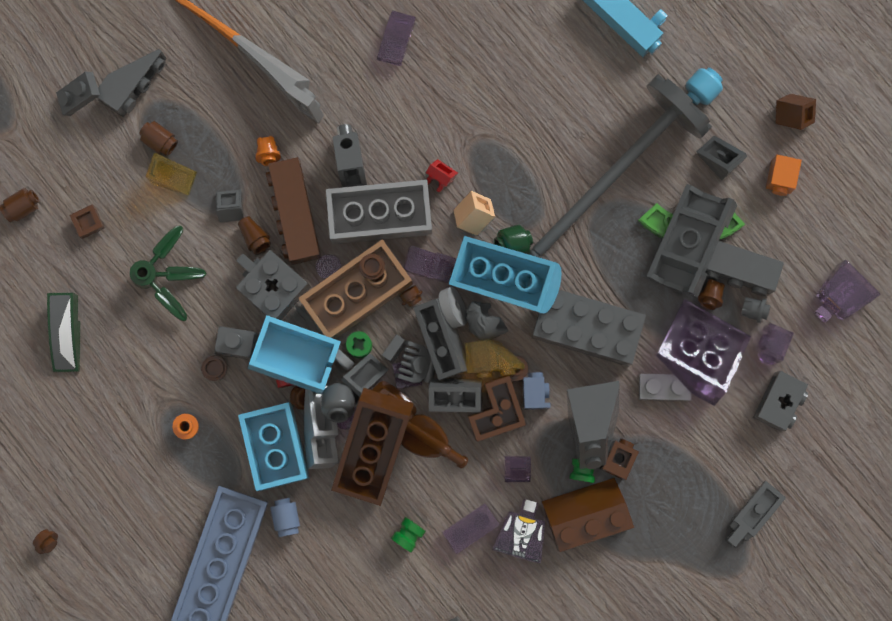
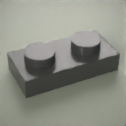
M84 72L56 92L58 103L64 116L73 115L100 96L93 72Z

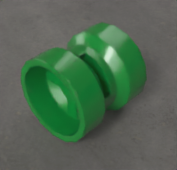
M405 517L401 522V530L394 532L391 539L412 553L416 547L415 542L418 538H422L426 530Z

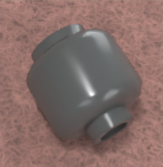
M334 383L326 387L321 396L322 414L335 423L346 421L355 411L354 391L343 383Z

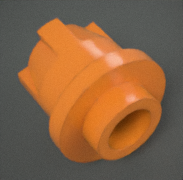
M259 137L257 139L256 161L263 166H269V163L279 161L281 155L277 150L274 137Z
M181 414L173 422V432L180 439H191L198 433L199 423L193 415ZM189 423V429L185 431L184 425Z

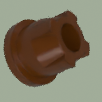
M709 279L702 293H699L697 298L701 306L708 310L722 307L725 285Z

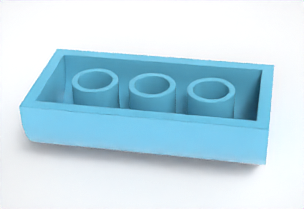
M464 236L449 285L544 314L550 310L555 302L560 288L562 273L560 265L556 262Z

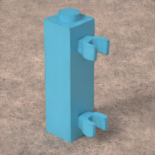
M583 0L642 57L648 52L653 54L662 45L660 40L663 32L659 27L666 21L668 15L661 9L649 20L629 0Z

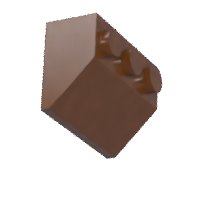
M615 478L541 501L557 551L559 552L634 528L627 504Z

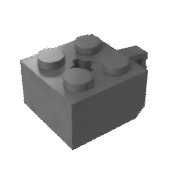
M271 250L261 260L257 258L252 262L244 254L236 260L246 270L242 274L245 278L237 285L236 289L267 316L282 320L299 301L298 298L311 288L302 277ZM271 283L276 284L279 288L276 292L274 290L270 291L269 285Z

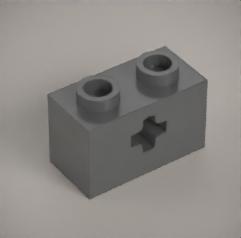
M782 371L775 372L753 418L780 432L786 431L787 428L791 429L797 419L795 411L798 405L802 406L808 396V392H806L808 384ZM785 397L784 402L787 406L780 408L781 402L778 399Z
M432 378L429 384V411L481 413L483 379L439 380L438 378Z

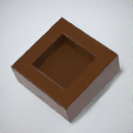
M93 204L69 215L81 239L105 229Z

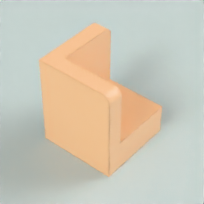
M470 191L454 209L457 228L474 235H478L495 217L491 199L473 191Z

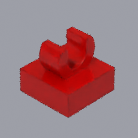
M438 159L430 164L425 172L429 175L426 179L428 185L433 179L439 182L437 192L442 191L453 182L458 172Z

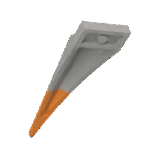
M175 0L239 48L279 87L300 112L317 123L321 121L324 114L320 109V103L315 100L316 96L309 91V79L190 1Z

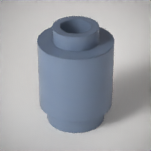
M290 498L274 501L275 506L270 507L274 530L278 532V537L299 533L298 527L300 522L296 502L290 503Z

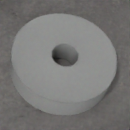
M453 287L441 290L439 292V303L448 324L454 329L466 325V308L460 294Z

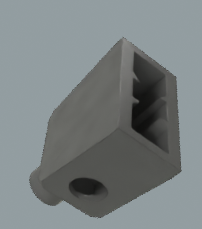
M349 124L340 125L337 127L338 135L332 138L342 187L367 185L358 133L353 132L352 126Z
M219 326L214 354L250 360L254 351L255 341L257 343L259 334L252 331Z

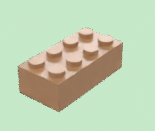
M382 239L298 299L322 333L327 337L337 339L408 289L413 283ZM376 254L383 259L385 271L380 278L369 280L362 276L359 264L364 256Z

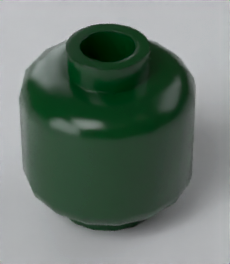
M521 225L501 229L498 231L496 238H494V245L525 254L530 252V246L533 244L530 231H526Z

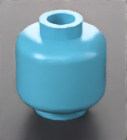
M709 67L707 69L700 68L685 84L688 91L687 95L693 100L692 103L695 105L699 103L709 105L723 90L721 83L723 79L716 71Z

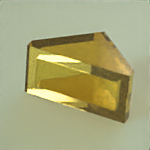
M154 153L146 178L153 185L189 195L197 172Z

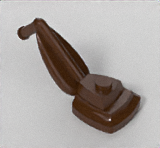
M381 381L372 389L373 391L412 403L403 392L386 381ZM413 404L401 442L402 446L407 451L421 457H446L454 462L457 467L464 468L468 463V458L464 455L462 456L448 445L447 435L436 421L424 414L415 415L417 409Z

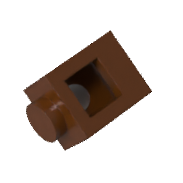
M620 438L619 442L616 440L612 441L606 465H602L600 470L619 479L627 480L639 451L633 449L634 444ZM617 453L623 455V461L621 463H617L615 461V455Z

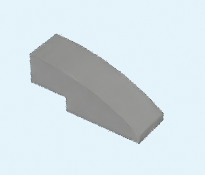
M305 389L304 439L307 469L332 468L339 463L335 437L338 436L337 423L330 421L322 414V394Z

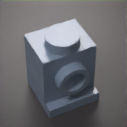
M542 372L528 373V377L522 379L523 410L549 409L550 403H545V398H549L550 395L549 383H544Z

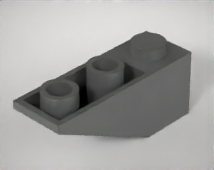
M158 49L109 73L98 87L100 96L97 99L124 117L126 113H130L134 109L139 95L148 90L153 76L163 70L166 64V56Z

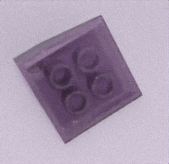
M684 299L656 356L692 394L715 406L727 392L751 336Z

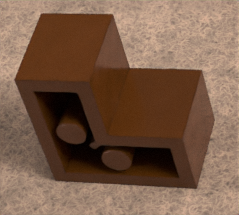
M505 375L484 382L483 384L491 407L481 410V413L475 412L467 415L477 442L526 425L510 376Z

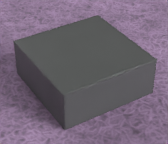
M396 334L382 356L394 364L406 346L405 340Z

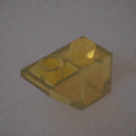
M483 340L465 343L467 373L477 374V378H491L492 373L500 372V376L516 375L515 370L525 369L524 363L499 341Z

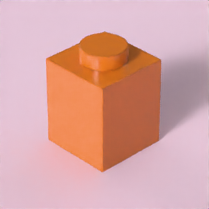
M777 154L771 160L765 189L772 190L773 194L779 196L791 194L797 186L802 160Z

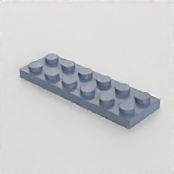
M218 486L171 621L228 620L269 502Z

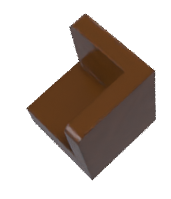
M788 94L776 100V124L802 130L815 123L816 99Z

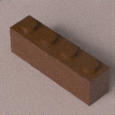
M298 157L269 163L270 171L266 172V178L269 187L273 186L275 196H271L274 211H279L280 220H276L279 235L284 234L286 244L281 245L284 259H289L292 265L321 259L302 167Z

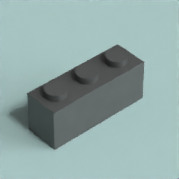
M718 241L706 269V278L713 280L721 278L727 280V284L732 287L742 288V286L751 288V292L754 294L766 296L776 291L784 262Z
M439 298L413 307L438 379L442 380L471 370L457 328H452L446 321L440 307Z

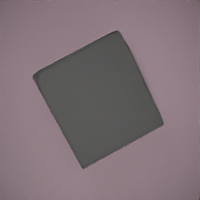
M241 189L216 192V213L219 222L239 221L244 218Z

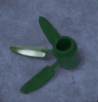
M179 225L171 229L154 247L153 254L155 255L150 262L140 260L131 266L130 278L138 288L147 289L152 287L156 291L155 298L177 319L186 321L187 314L180 303L167 288L162 287L160 289L155 282L157 277H166L168 281L199 279L206 276V271L196 267H167L166 272H156L153 266L158 258L164 259L182 235L183 227ZM141 270L148 271L145 277L138 276V273Z

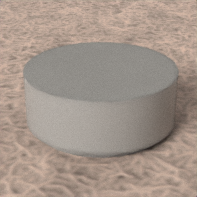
M338 349L335 360L346 370H349L355 363Z

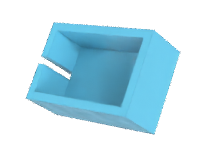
M266 315L248 369L322 394L332 369L330 367L334 363L341 341Z

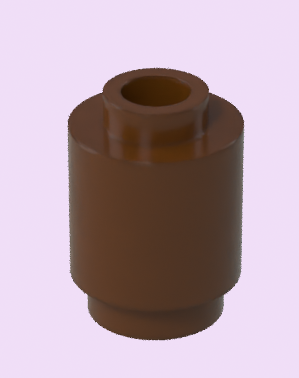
M156 121L145 123L139 132L141 135L140 141L159 155L169 156L178 144V140L174 138L175 135Z
M23 188L3 200V204L0 205V211L10 223L13 221L18 222L38 210L40 200L32 189L28 191L26 188Z

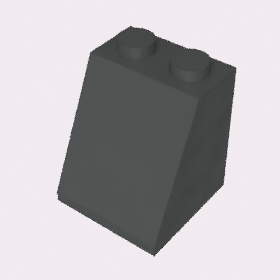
M619 381L567 389L568 420L580 469H596L606 465L619 414Z

